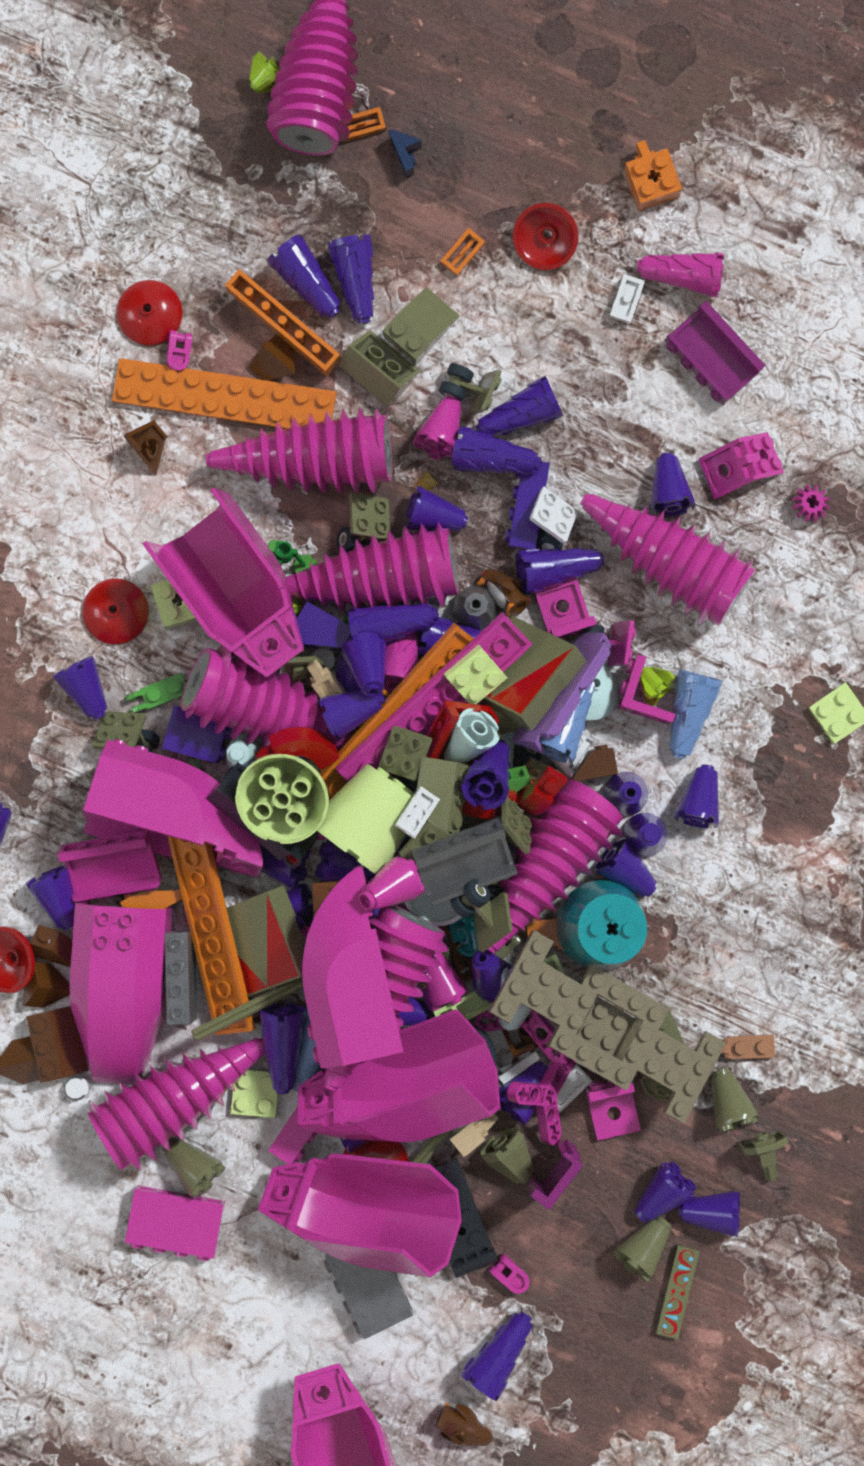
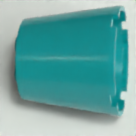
M597 880L580 885L581 888H575L567 895L569 900L564 899L558 911L557 936L563 950L573 961L586 968L593 964L602 970H611L624 965L641 950L646 940L647 922L641 903L630 890L612 881ZM608 923L612 925L615 924V931L613 933L609 932L607 934L606 931H608Z

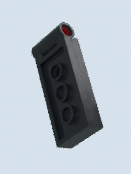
M237 762L227 771L208 798L279 861L283 858L287 866L291 868L298 867L318 839V831L302 841L291 844H280V842L270 839L264 840L254 834L244 824L236 807L235 795L238 781L246 769Z
M455 1157L433 1166L458 1189L462 1219L460 1227H464L466 1231L463 1234L458 1232L449 1260L455 1277L459 1278L498 1262L495 1250L458 1158Z

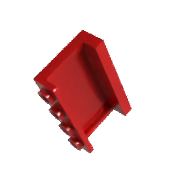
M444 701L426 735L432 738L426 757L446 760L444 757L445 749L460 714L466 709H474V712L484 711L498 725L499 719L492 706ZM479 756L467 762L465 765H469L470 768L473 765L475 759L478 760Z

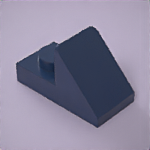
M393 129L389 130V140L406 178L414 175L416 161L410 152L422 147L421 140Z

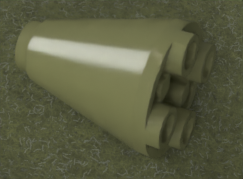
M729 1068L711 1073L713 1077L711 1082L716 1129L720 1130L721 1133H727L736 1130V1125L738 1124L748 1126L757 1123V1117H759L757 1109L734 1074L730 1073Z
M175 1137L170 1138V1151L164 1147L162 1151L165 1153L164 1156L186 1192L193 1198L199 1196L201 1192L206 1194L213 1186L211 1181L215 1177H219L226 1167L219 1159Z
M662 1217L650 1220L618 1245L612 1255L620 1262H625L623 1267L633 1275L637 1272V1275L648 1283L655 1273L670 1236L671 1224Z

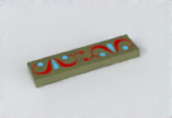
M679 1244L676 1246L656 1328V1334L674 1339L679 1338L700 1252L698 1249Z

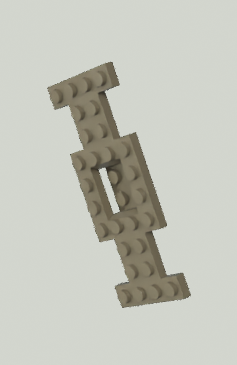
M532 930L488 1012L507 1023H511L520 1004L528 1007L557 1026L547 1046L626 1091L636 1072H640L673 1091L663 1113L685 1124L726 1042L704 1031L695 1050L691 1049L659 1030L669 1011L668 1008L614 976L590 964L581 982L578 983L544 963L543 961L554 941Z

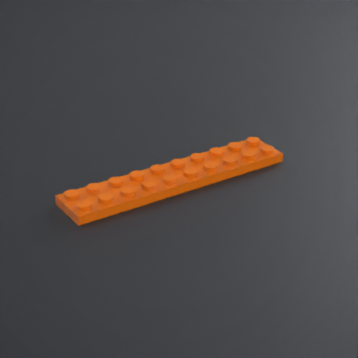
M119 358L112 402L276 428L278 421L282 429H287L291 427L293 417H295L300 426L307 424L310 413L316 423L324 420L326 411H328L333 420L337 391L188 368L175 371L169 368L168 365Z
M456 623L450 626L385 699L382 709L369 718L338 752L340 758L319 773L326 785L329 800L348 782L336 770V767L474 639Z
M167 836L211 1019H214L249 1000L212 846L205 842L203 846ZM250 1015L216 1032L215 1035L250 1032L255 1029L253 1016Z

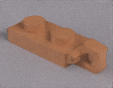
M773 1034L740 1035L723 1038V1041L726 1042L721 1054L724 1053V1058H775Z

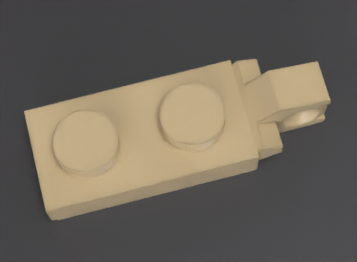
M317 659L309 663L307 669L312 675L310 677L311 685L320 698L346 693L331 670L327 667L323 669Z

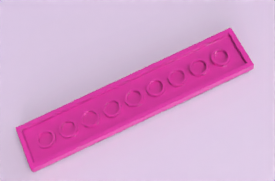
M502 612L336 767V770L347 781L351 780L366 764L377 770L393 726L426 736L444 701L468 703L445 677L444 673L478 644L502 672L512 665L533 644Z

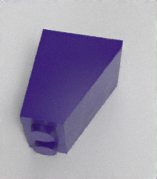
M306 602L297 618L304 648L342 651L343 643L346 640L347 643L353 640L350 626L313 604Z
M174 705L162 749L219 764L220 760L224 761L227 749L224 747L226 739H230L231 728L225 727L221 733L216 734L215 722L210 721L206 727L201 729L200 717L191 715L186 719V712L181 707Z

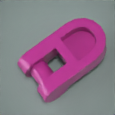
M174 330L169 331L166 363L172 370L181 371L188 366L192 344L191 333H185L184 335L178 334ZM176 342L183 343V349L175 348Z
M503 1253L496 1266L493 1265L489 1269L490 1273L510 1291L517 1294L524 1293L530 1283L527 1273L508 1255ZM506 1267L512 1270L507 1276L502 1273Z

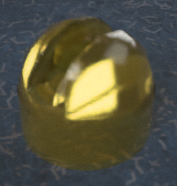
M428 471L424 472L419 479L420 486L427 490H431L438 485V482Z

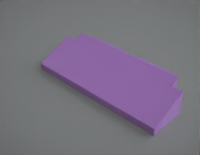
M582 632L579 634L573 645L577 646L587 662L569 685L559 693L551 708L533 731L525 727L518 729L512 739L515 744L543 754L545 749L539 742L540 738L544 737L551 740L552 737L560 734L581 701L580 693L582 690L590 687L611 653L610 648L612 645L605 633Z

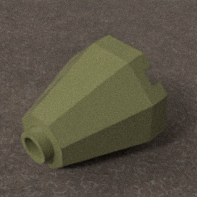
M516 1125L503 1128L498 1132L501 1134L500 1137L495 1140L494 1136L487 1140L481 1148L480 1154L487 1165L514 1183L524 1184L532 1178V1173L534 1172L525 1139Z

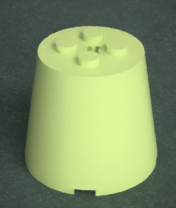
M366 764L329 800L326 817L317 831L343 851L354 856L359 863L374 874H377L394 857L406 833L394 825L415 793L390 776L382 768L378 767L376 770L369 764Z

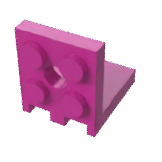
M768 432L738 438L698 459L714 499H719L754 481L776 477L784 473L781 460L776 454L773 440ZM723 465L728 467L727 476L722 471Z
M577 579L534 593L548 633L563 639L575 636L584 628L590 627L591 629L597 625L595 617H589ZM566 601L569 605L568 611L564 613L559 612L556 609L557 602Z
M638 654L634 659L631 658L626 667L625 673H628L627 680L624 679L619 688L618 694L622 696L618 709L669 725L674 721V713L633 700L646 660L645 656Z
M600 1080L589 1083L590 1086L585 1088L597 1141L641 1131L632 1092H635L633 1082H631L627 1091L609 1081L603 1082ZM611 1107L619 1108L620 1115L618 1118L610 1119L607 1112Z

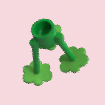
M271 540L268 543L269 549L281 567L283 563L290 562L293 557H295V563L292 565V569L296 573L309 568L310 563L313 566L317 564L310 554L305 556L299 555L298 550L292 549L291 544L288 542Z

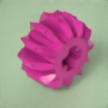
M805 485L804 491L798 489V496L792 498V501L798 503L792 509L800 510L796 515L798 518L805 515L804 522H808L810 516L813 522H817L818 516L824 518L826 516L824 511L830 509V506L825 504L830 500V497L823 498L822 495L825 494L826 490L823 489L817 492L818 485H814L812 490L809 485ZM810 499H812V503L815 504L812 508L809 507L810 503H808Z

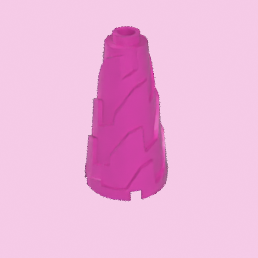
M725 253L649 254L643 256V259L638 260L637 273H641V277L646 280L667 283L672 286L709 295L708 297L718 298L724 270L722 259H725Z
M419 631L386 644L384 690L390 694L419 662Z

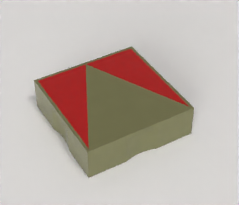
M512 616L510 621L533 645L503 672L507 679L483 698L479 704L492 706L494 711L504 714L509 720L533 731L551 708L559 693L569 685L587 661L577 646Z
M284 885L227 907L248 997L302 977L306 940L300 932L295 912Z

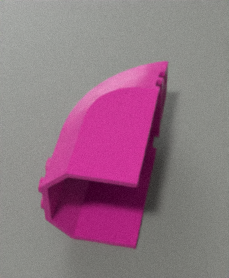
M213 487L210 491L220 503L215 511L183 536L165 545L148 541L142 544L208 636L218 641L230 652L236 654L244 662L268 678L304 650L287 579L278 560L232 496Z
M107 740L83 812L89 813L84 834L103 838L149 830L155 854L172 858L167 837L170 836L203 846L204 842L211 844L217 869L220 866L231 869L230 871L233 873L259 877L263 865L259 842L208 798L219 783L217 780L185 762L148 752V749L145 747L135 746L134 748L127 746L121 740Z
M358 865L351 870L325 898L311 924L304 948L302 967L303 989L311 1022L307 1028L310 1040H315L316 1044L313 1049L315 1063L320 1062L321 1068L346 1066L403 1052L399 1034L401 1028L397 1025L376 929H371L369 918L373 916L374 910H365L358 900L359 894L367 885L363 865Z
M90 902L75 903L70 969V1005L92 1079L95 1083L119 1084L120 1081L126 1085H135V1074L141 1078L143 1077L166 1020L165 934L172 931L174 907L146 909L90 905Z
M455 1009L399 1030L403 1047L402 1053L367 1060L363 1064H358L352 1071V1074L347 1077L342 1086L337 1088L336 1091H332L323 1085L325 1082L323 1080L325 1072L322 1070L298 1086V1126L322 1135L350 1140L392 1142L424 1140L490 1117L500 1109L498 1070L486 1040L459 1010Z
M337 1153L328 1155V1158H313L309 1162L302 1164L295 1162L274 1167L258 1207V1211L334 1258L365 1268L429 1278L448 1265L462 1222L458 1189L431 1164Z
M340 1363L295 1376L291 1457L294 1466H397L383 1426Z

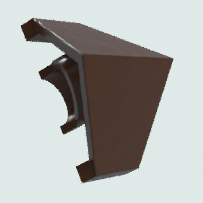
M275 335L261 345L249 368L266 381L295 374L294 348L281 337Z
M153 420L126 433L123 437L156 475L168 436Z
M35 962L33 977L24 989L22 1006L44 1008L70 995V982L51 963Z
M519 1027L516 1030H502L514 1058L538 1047L523 1027ZM539 1027L537 1028L538 1036L547 1038L548 1033Z
M30 1036L11 1041L0 1057V1075L20 1084L40 1080Z

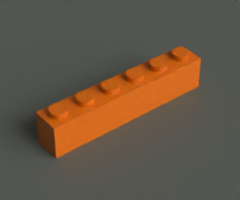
M238 269L225 284L227 292L326 377L337 366L341 359L340 354L243 271Z

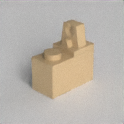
M494 1113L490 1117L456 1128L450 1133V1141L463 1157L467 1156L485 1141L488 1130L498 1120L497 1115Z

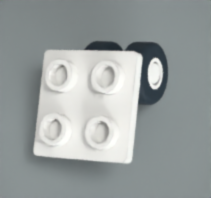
M546 487L540 489L530 515V520L541 527L543 531L538 536L536 547L539 550L556 548L562 550L563 543L568 540L577 510Z

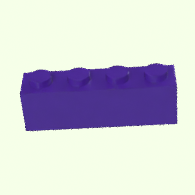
M542 461L540 470H536L535 473L529 475L516 474V477L520 478L519 486H514L512 499H517L516 506L510 509L509 520L513 521L512 529H507L505 542H509V549L527 550L536 548L539 526L530 520V515L540 489L546 487L549 462Z

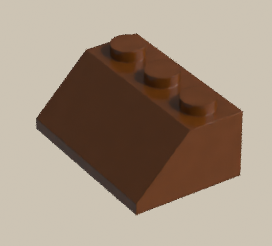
M71 1006L26 1016L40 1083L89 1071L87 1058Z

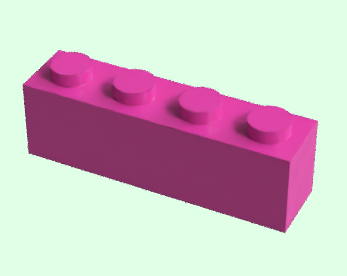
M298 1106L268 1150L287 1164H291L294 1161L299 1162L305 1153L302 1148L306 1142L311 1144L317 1135L316 1132L298 1126Z

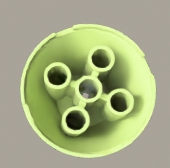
M287 754L267 755L251 763L239 778L235 795L236 807L244 824L260 838L278 841L280 844L296 843L313 835L323 823L329 805L326 785L317 770L306 761Z

